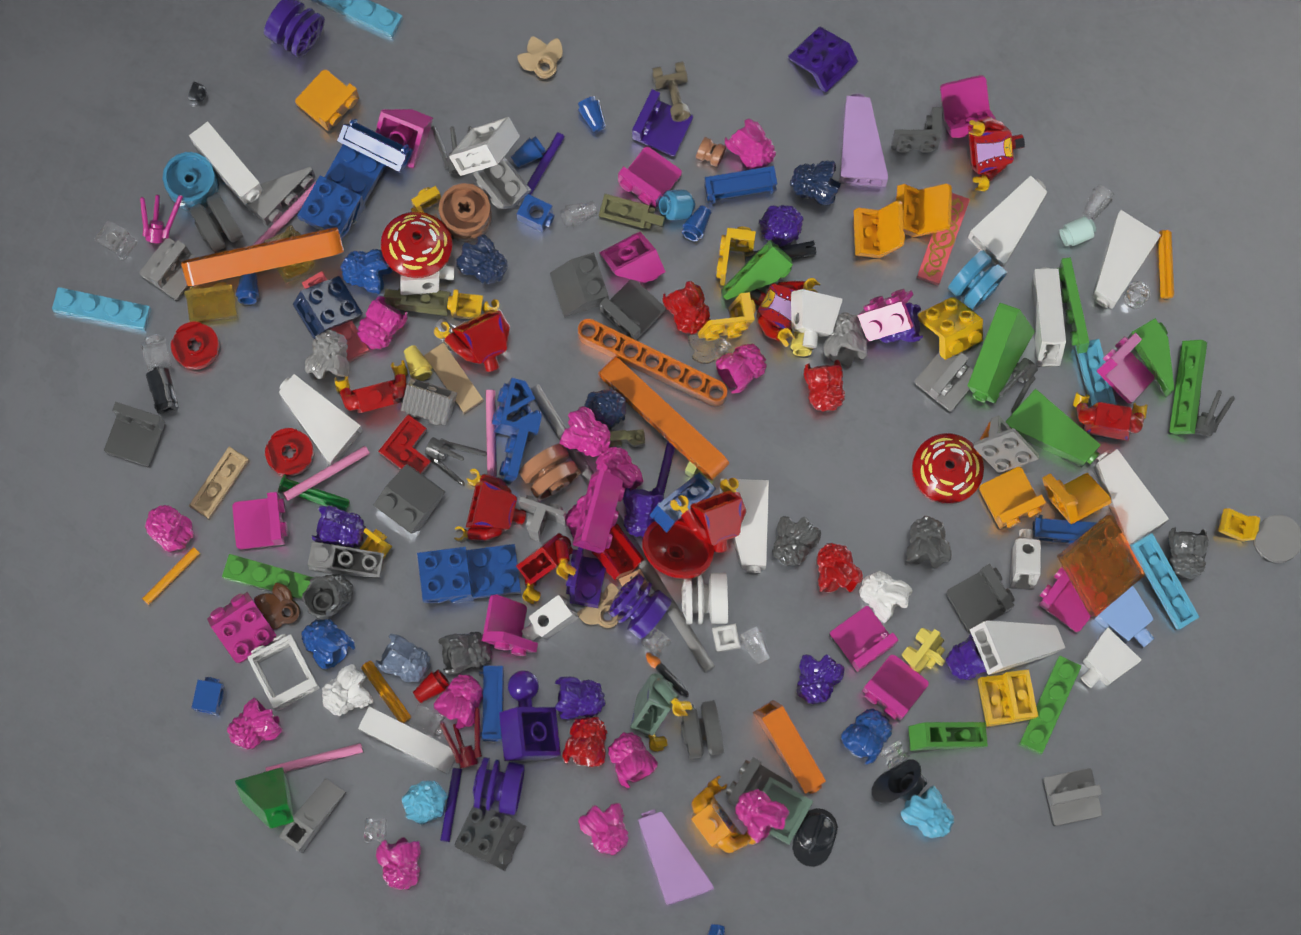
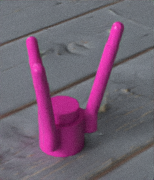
M157 194L155 196L153 220L149 224L145 198H140L143 236H145L146 241L163 243L165 238H169L171 226L183 198L181 195L178 196L166 227L164 222L158 220L160 195Z

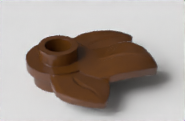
M275 583L272 593H263L254 598L256 606L273 630L280 628L284 623L291 624L295 622L300 616V607L292 600L290 589L281 583ZM285 608L290 609V616L284 614Z

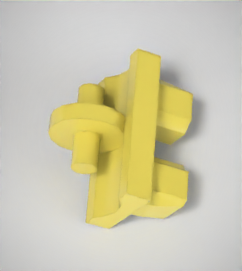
M921 628L915 637L922 644L920 649L917 651L908 646L902 653L904 660L919 674L925 667L932 669L935 664L943 666L945 660L941 657L945 651L941 647L944 639L936 629L930 631Z

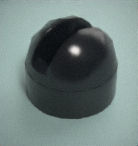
M194 81L188 99L199 102L206 97V88Z

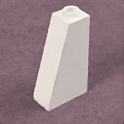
M208 121L189 135L197 152L206 157L216 174L244 205L248 202H254L260 197L263 189L258 180Z
M1030 176L970 231L968 239L980 251L984 250L992 258L991 262L994 265L999 264L1004 268L1047 194L1045 185L1039 179L1035 180Z
M1120 210L1114 221L1092 296L1104 308H1114L1161 236L1122 210Z
M1044 267L1035 269L1032 279L1036 366H1060L1066 344L1059 269Z
M295 374L291 378H286L280 385L281 390L279 394L328 464L332 465L339 461L363 432L361 426Z
M1116 449L1112 453L1108 450L1097 458L1099 462L1094 468L1102 489L1111 497L1112 503L1108 506L1122 544L1127 550L1130 548V544L1152 533L1165 524L1169 518L1119 450Z
M737 479L739 486L736 491L740 492L746 507V514L741 524V533L733 538L741 569H746L747 573H761V570L766 569L769 480Z
M985 621L970 629L988 675L1051 656L1066 648L1056 625Z

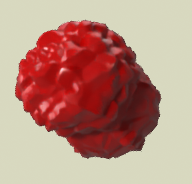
M687 281L683 289H678L668 294V296H666V293L663 294L662 301L664 306L674 315L673 319L679 331L686 334L690 333L691 335L696 334L711 320L709 319V307L704 303L705 298L701 286L695 285L694 282Z
M835 360L832 366L823 365L811 368L810 364L805 365L804 378L810 390L808 396L810 403L814 405L816 410H821L822 412L837 410V407L843 405L842 402L845 400L842 380L843 371L840 361Z
M826 543L823 548L819 549L817 565L820 572L818 578L820 591L834 592L839 587H846L849 592H853L857 584L862 582L863 574L860 568L853 564L852 552L847 549V546L835 543Z
M599 717L575 719L569 732L571 737L566 741L562 753L564 762L568 764L570 757H572L574 762L580 765L590 767L601 766L605 763L606 752L604 744L607 738L606 734H608L604 722L599 720Z

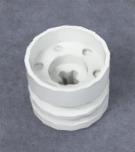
M710 573L708 584H703L702 575L697 576V584H692L691 578L684 579L682 586V611L686 619V625H692V614L698 613V624L703 623L704 613H709L712 624H728L726 573Z

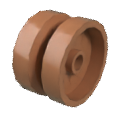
M466 183L454 185L445 191L440 199V218L448 228L451 238L459 242L469 243L476 241L479 235L487 233L492 222V212L488 196L481 188Z
M560 443L535 455L519 470V474L525 483H533L530 490L534 497L540 499V501L563 490L581 474L574 461H566L569 453Z

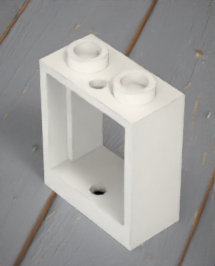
M506 117L472 128L449 157L459 175H466L498 165L520 136L511 119Z
M282 634L273 639V644L267 647L264 645L259 646L251 651L252 655L247 657L273 709L276 711L320 689L291 634L288 636ZM291 646L308 680L275 696L259 663Z

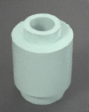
M1086 216L1069 222L1059 229L1060 237L1065 246H1075L1094 238V232H1096L1093 220L1088 219Z

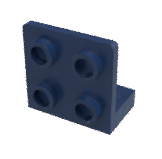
M340 276L301 290L293 302V306L314 339L316 335L357 319L363 314Z

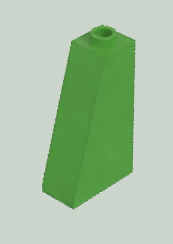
M999 303L968 383L973 397L980 402L985 403L989 401L996 403L999 392L1005 387L1035 332L1018 308Z
M1036 388L1005 421L1011 429L1014 428L1027 442L1080 467H1083L1086 462L1091 465L1099 456L1097 450L1101 444Z

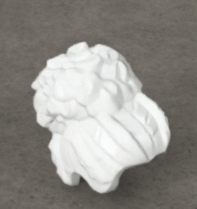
M881 571L866 576L859 590L860 597L863 598L864 602L869 603L870 607L874 608L875 615L884 623L893 616L896 606L907 608L909 595L913 593L912 588L907 583L902 582V580L894 581L891 576Z
M354 664L342 668L337 678L332 679L322 687L323 706L330 710L333 715L340 716L341 714H346L349 710H353L355 707L364 708L373 703L370 692L362 687V682L367 677L365 673L358 671Z

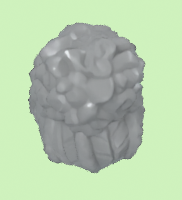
M843 312L837 316L833 333L824 344V354L831 361L839 360L845 366H851L856 357L864 359L868 356L867 340L864 338L865 334L858 315H850Z
M327 330L316 335V338L313 340V353L305 361L306 373H313L318 379H325L329 371L337 376H349L350 363L346 358L348 345L345 336L333 330Z

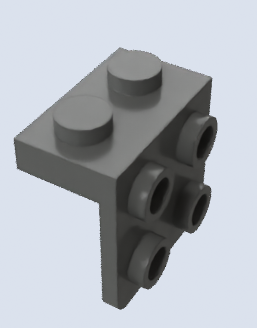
M990 564L947 591L949 600L968 631L985 621H992L1015 606L1013 603L1015 598L1008 588L1005 589L1001 583L1003 579L996 567L992 568Z
M753 757L750 762L745 760L740 768L739 773L742 776L738 783L733 781L726 792L729 795L727 802L736 807L740 795L756 789L763 791L770 777L791 789L793 786L789 781L762 766L761 761Z
M473 805L458 835L455 847L505 871L518 842L523 836L526 826L493 809L488 811L486 806L482 805L481 809H477Z

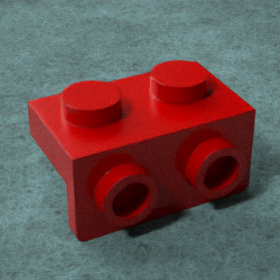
M617 523L609 532L612 535L609 549L605 548V551L602 553L591 551L614 580L631 574L644 561L642 555Z

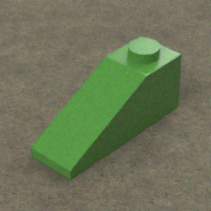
M769 240L721 289L723 297L728 300L739 296L740 293L753 291L777 282L781 277H786L792 269L793 263L791 258L772 240Z
M1156 318L1132 331L1128 339L1134 333L1142 339L1134 349L1147 369L1154 375V380L1167 397L1174 391L1168 332L1166 327L1161 322L1158 323Z
M924 722L908 726L911 751L988 746L986 722Z

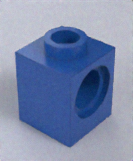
M529 194L526 195L517 212V220L542 233L546 226H551L555 217L552 205ZM535 210H540L543 212V215L539 218H534L531 216V213Z
M205 677V681L197 680L192 703L194 711L219 716L225 686L219 683V679Z

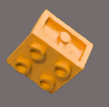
M1051 473L1042 477L1047 498L1070 524L1112 503L1111 497L1089 473H1085L1066 484H1063L1061 480H1056Z

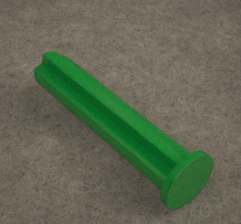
M283 475L278 493L286 492L298 485L299 482L287 479V475ZM314 487L297 496L323 506L337 507L346 512L350 505L349 499Z

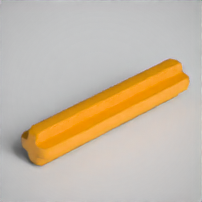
M1170 230L1159 231L1161 236L1158 239L1160 296L1163 299H1170L1174 296L1172 232Z
M371 660L361 666L362 671L396 719L403 724L409 721L411 715Z

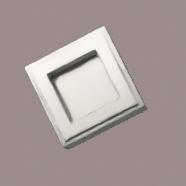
M736 623L712 628L717 653L741 647Z

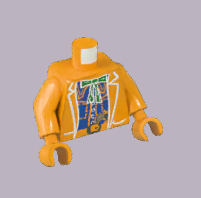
M717 776L708 782L707 787L692 800L691 805L694 813L691 819L711 847L732 853L748 845V843L755 844L756 842L748 834V830L744 834L740 833L715 799L714 795L727 788V784L722 787L719 785L718 779L721 776Z

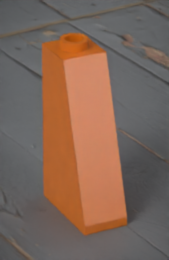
M772 700L753 712L754 716L799 789L805 794L808 792L812 794L822 788L821 784L826 782L783 705Z

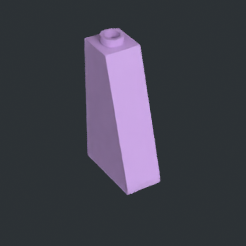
M852 94L847 96L845 101L839 182L843 184L886 187L888 173L871 100L862 94Z
M655 809L642 813V818L638 819V823L666 906L712 891L714 888L711 881L662 812L656 813Z

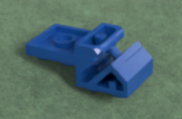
M343 144L325 177L320 175L297 215L298 219L319 230L338 228L340 238L342 239L349 232L350 226L357 223L365 209L364 204L386 165Z
M511 378L507 384L504 383L503 388H500L497 401L501 402V404L498 406L497 411L495 410L492 418V424L495 425L494 432L510 436L507 439L504 450L508 455L505 461H502L499 470L502 480L509 485L518 476L526 441H531L538 434L542 418L541 411L535 410L533 412L530 408V404L536 398L527 382L516 378Z
M515 544L467 550L466 547L417 553L424 603H442L448 600L451 603L474 601V599L490 597L491 595L521 593L519 572L516 567L518 564Z

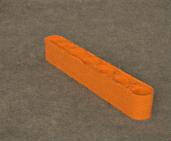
M329 228L187 259L181 262L187 286H194L334 256L344 252L338 228Z
M584 319L579 323L578 336L583 344L609 357H617L624 364L711 406L719 407L725 403L727 387L723 382L593 319ZM586 328H592L595 330V333L592 336H585L582 331ZM607 338L616 340V344L611 347L606 346L603 342ZM629 348H634L638 353L634 357H629L625 354V351ZM654 358L658 360L659 364L656 367H649L646 361ZM670 369H677L680 375L673 378L667 372ZM692 379H698L702 384L698 388H693L688 383ZM718 389L722 391L723 395L720 398H713L710 392Z
M614 357L598 372L600 378L612 390H616L622 397H625L627 404L707 478L713 481L730 464L717 448L619 358Z

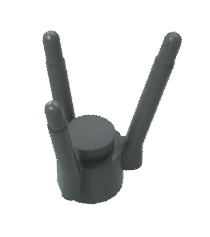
M432 126L431 129L442 155L445 169H449L451 174H458L450 157L446 154L436 127ZM451 126L452 150L454 151L457 147L455 128ZM471 126L468 127L467 134L472 129Z
M1023 358L1020 363H1017L1013 370L1014 377L999 392V396L1002 397L1017 381L1021 383L1026 381L1011 410L1012 413L1019 407L1030 385L1036 379L1034 374L1038 371V368L1027 358Z
M1217 391L1209 413L1202 412L1201 416H1199V400L1195 432L1205 436H1212L1213 432L1216 433L1218 425L1229 410L1235 397H1230L1217 418L1214 416V412L1222 391Z
M432 437L427 444L425 454L430 456L432 463L436 464L451 478L464 486L465 482L444 465L440 459L444 460L449 455L461 461L464 460L463 456L451 451L449 447L486 456L487 452L449 442L443 438L438 440Z

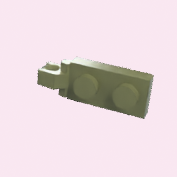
M604 194L598 215L601 218L643 229H650L651 224L663 227L666 219L663 216L654 214L655 208L650 207V205Z
M401 288L398 290L385 289L384 302L400 310L447 316L448 297L451 296V292L439 290L435 293L401 295Z
M644 429L610 431L609 447L620 448L622 443H628L633 447L645 445Z

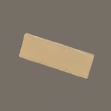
M444 342L424 355L445 388L457 392L455 402L463 414L484 401Z
M228 447L189 504V507L210 520L250 460L233 448Z

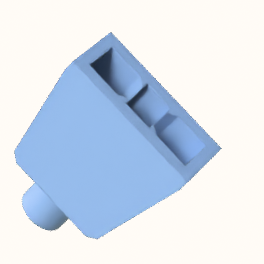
M1133 586L1095 618L1105 629L1109 628L1125 644L1134 637L1144 648L1154 639L1145 628L1154 619Z

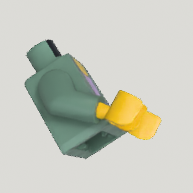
M657 673L651 674L639 691L630 728L643 732L646 738L649 737V748L652 751L664 750L663 747L668 745L666 737H656L655 732L671 710L672 704L673 713L676 716H688L685 710L692 709L689 701L678 700L679 696L672 689L673 684Z

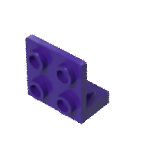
M821 26L788 56L790 61L812 73L819 88L824 92H827L858 63L850 43Z
M652 89L632 129V139L674 157L693 120V115L690 114V117L685 121H673L670 113L672 106L660 101V92Z
M578 547L577 550L573 549L571 566L576 569V573L574 576L568 575L566 594L570 595L571 604L598 608L606 569L599 559L583 556L584 549Z

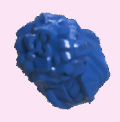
M372 249L368 253L364 251L350 252L340 266L343 280L347 284L358 285L359 287H364L367 292L380 294L384 288L383 276L392 273L393 270L384 260L381 249Z
M315 619L301 633V639L306 650L313 653L315 662L322 669H330L341 662L348 655V646L353 650L355 649L354 640L344 630L338 629L331 619Z
M873 708L867 709L856 716V722L850 724L843 731L841 740L845 747L860 758L868 757L865 764L873 763L882 751L883 744L892 735V725L888 723L890 720L883 716L880 711Z

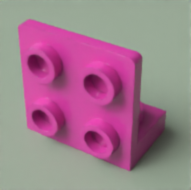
M869 606L862 608L829 633L857 672L898 642L893 632L891 634L888 633Z

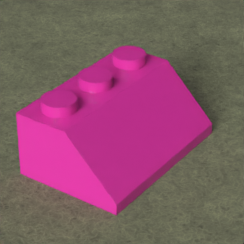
M601 469L591 475L573 546L597 553H602L605 551V548L609 549L612 541V535L609 532L611 525L616 524L619 511H615L617 502L622 501L625 488L622 487L623 480Z

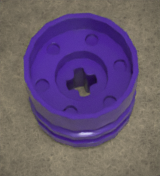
M281 0L273 9L266 22L264 35L276 44L281 45L284 43L285 50L291 51L294 56L301 58L316 43L323 30L325 18L323 15L315 13V10L312 8L305 10V5L300 0Z
M637 574L618 591L607 613L612 617L619 614L617 618L619 623H623L630 617L631 620L627 629L639 639H642L662 619L672 600L659 589L649 596L648 593L652 584L649 581L643 584L645 578Z
M483 757L474 781V808L481 809L483 799H487L486 810L490 811L494 801H499L500 813L516 816L523 786L525 765L509 762L505 772H501L500 760H495L491 770L489 769L490 758Z

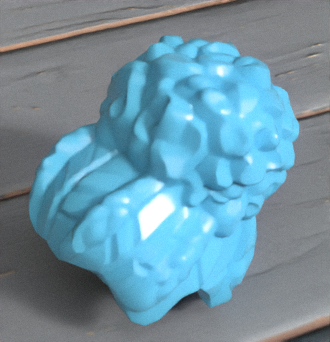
M421 781L418 784L412 785L401 800L406 812L405 817L421 825L442 817L445 810V800L448 798L447 793L435 781Z
M935 786L927 789L921 797L913 795L911 800H906L905 808L901 811V817L905 823L918 826L923 835L929 838L946 836L954 824V815L947 808V805L943 803L942 794H940Z

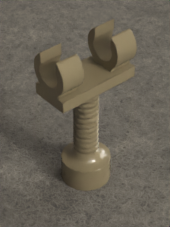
M684 62L675 63L676 73L664 76L661 66L652 68L656 89L669 87L673 106L670 109L672 120L676 122L685 121L690 117L688 105L682 103L678 84L688 82Z

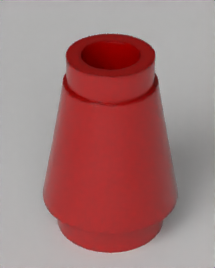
M439 669L435 672L431 671L413 691V694L422 703L446 691V687L450 683Z

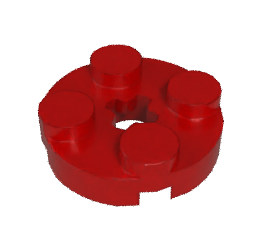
M192 321L181 325L176 330V334L171 340V351L176 361L184 368L202 369L218 358L219 339L211 327L201 322ZM193 340L201 343L197 351L189 349Z
M280 429L271 436L268 444H266V460L278 475L296 476L312 465L314 456L313 445L309 437L297 429ZM288 446L292 450L296 449V453L293 454L292 458L283 456Z

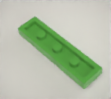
M1071 257L1062 258L1060 267L1057 269H1059V279L1063 285V289H1061L1062 302L1066 303L1068 308L1065 313L1066 321L1072 327V332H1070L1072 346L1076 345L1077 354L1086 353L1090 342Z
M1204 340L1182 341L1169 431L1175 435L1195 434L1208 343Z
M229 554L222 574L224 579L272 592L275 583H281L290 589L292 598L302 600V595L308 588L310 580L314 578Z
M1060 655L1058 656L1036 705L1038 717L1029 720L1020 740V745L1043 754L1082 667L1081 665Z

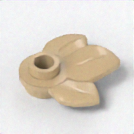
M532 36L527 46L528 53L520 54L517 57L519 64L525 70L534 71L540 78H550L556 73V63L562 57V45L558 38L546 45L538 38ZM543 65L550 67L547 71L541 69Z
M610 583L604 592H601L599 607L586 606L577 612L579 618L588 625L599 624L604 628L616 626L619 614L609 621L605 620L603 616L608 612L614 597L619 591L613 583Z

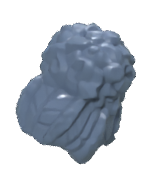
M390 634L391 642L386 646L381 661L376 660L375 665L387 674L400 676L405 682H420L421 679L425 678L427 671L431 667L428 652L422 647L418 648L413 643H409L407 639L400 635Z

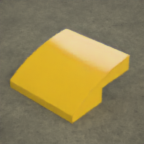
M1029 670L1005 672L1003 675L980 677L977 680L986 727L1015 723L1038 717Z

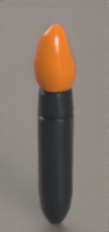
M649 652L646 653L649 665L656 668L664 679L671 682L677 693L683 697H688L689 693L686 687L661 663V660Z

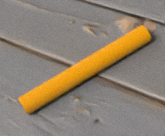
M193 547L142 599L149 605L200 552Z

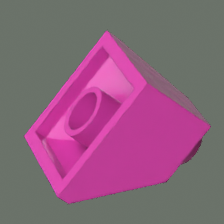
M413 109L381 110L376 132L403 146L408 144L409 148L414 150L408 167L414 168L428 139L433 117Z
M640 231L599 252L601 258L617 276L646 283L657 279L659 275L665 273L657 250Z

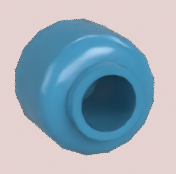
M668 190L659 200V210L668 220H686L695 209V200L687 190Z

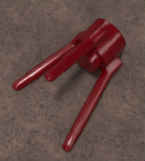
M476 707L475 749L472 748V745L464 746L459 729L456 728V724H453L459 746L457 750L445 724L440 723L443 734L454 754L456 764L459 763L460 768L479 764L478 757H482L480 750V708Z

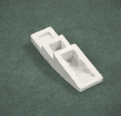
M368 707L358 727L359 730L446 774L449 773L455 761L450 747L371 707Z

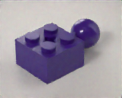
M521 670L515 672L508 681V691L518 701L519 707L499 712L504 761H544L561 756L555 707H532V699L538 693L539 682L536 676L529 671Z

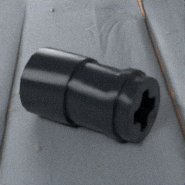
M154 367L152 371L146 373L149 390L152 392L154 408L158 414L172 412L178 408V401L174 395L170 371L168 368Z

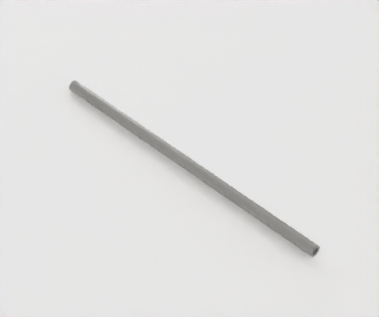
M536 385L531 388L536 398L535 402L559 440H561L566 427L541 387ZM566 448L570 458L576 463L587 485H589L590 477L594 474L590 465L578 449ZM619 513L616 523L644 558L639 568L647 581L652 584L654 592L659 589L672 600L667 613L704 672H708L715 667L714 663L690 625H686L685 617L657 572L647 560L637 540L626 531L624 520Z

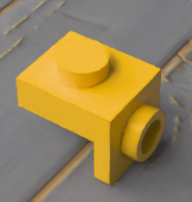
M426 187L418 193V196L411 199L413 208L410 209L411 212H424V210L440 202L441 195L437 187Z
M454 289L453 296L448 297L447 309L451 310L452 318L472 320L481 315L483 295L459 293V290Z
M1225 508L1223 509L1218 532L1239 541L1255 540L1259 531L1260 517L1246 516L1233 509Z
M365 528L363 532L368 537L360 549L384 553L385 557L392 548V545L385 541L387 536L378 529H375L373 532Z

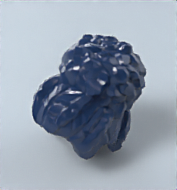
M821 161L817 165L806 163L799 165L794 169V175L790 180V185L797 196H800L801 199L814 198L822 205H832L836 200L835 195L841 187L839 181L832 179L836 171L834 161Z
M485 234L477 237L475 245L464 243L462 245V254L456 259V266L462 274L475 275L481 283L486 284L500 282L503 279V275H505V271L508 269L507 259H505L503 254L499 253V250L495 249L494 243Z
M616 390L593 391L588 394L584 406L591 409L595 420L607 425L608 430L611 431L620 422L625 420L626 399Z

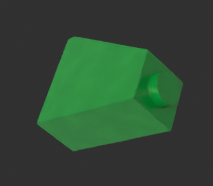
M283 767L235 780L242 802L270 829L294 822L290 788Z

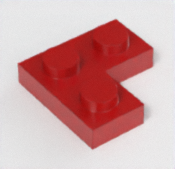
M408 414L378 452L399 469L409 464L423 474L431 464V461L414 449V446L426 433L427 428Z

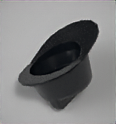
M914 759L906 760L881 774L872 787L874 800L878 803L886 804L899 798L911 800L913 795H919L923 787L927 785V780L921 774L919 762Z
M820 808L809 810L795 834L792 847L794 856L805 866L815 867L821 865L831 854L838 825L835 817L830 812Z

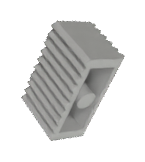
M412 378L406 386L401 411H405L407 415L409 414L414 418L423 417L428 419L430 423L435 425H446L452 416L457 392Z

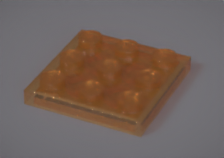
M1106 515L1057 555L1090 616L1096 617L1146 575L1113 515Z

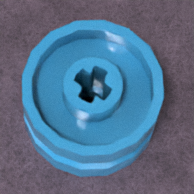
M184 152L177 154L168 161L164 168L162 178L164 187L174 203L179 195L183 197L180 208L189 211L188 208L197 203L202 204L204 208L208 207L207 198L219 190V181L213 166L206 157L198 153Z
M984 250L978 252L948 286V289L956 297L968 291L963 303L972 311L978 308L995 292L1008 273L999 264L993 265L987 270L992 258Z

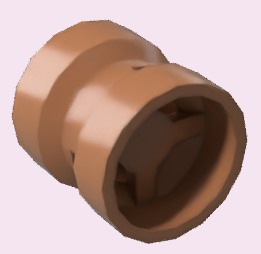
M704 137L697 151L696 158L701 161L707 160L711 165L718 167L727 147L721 143L715 144L712 139Z

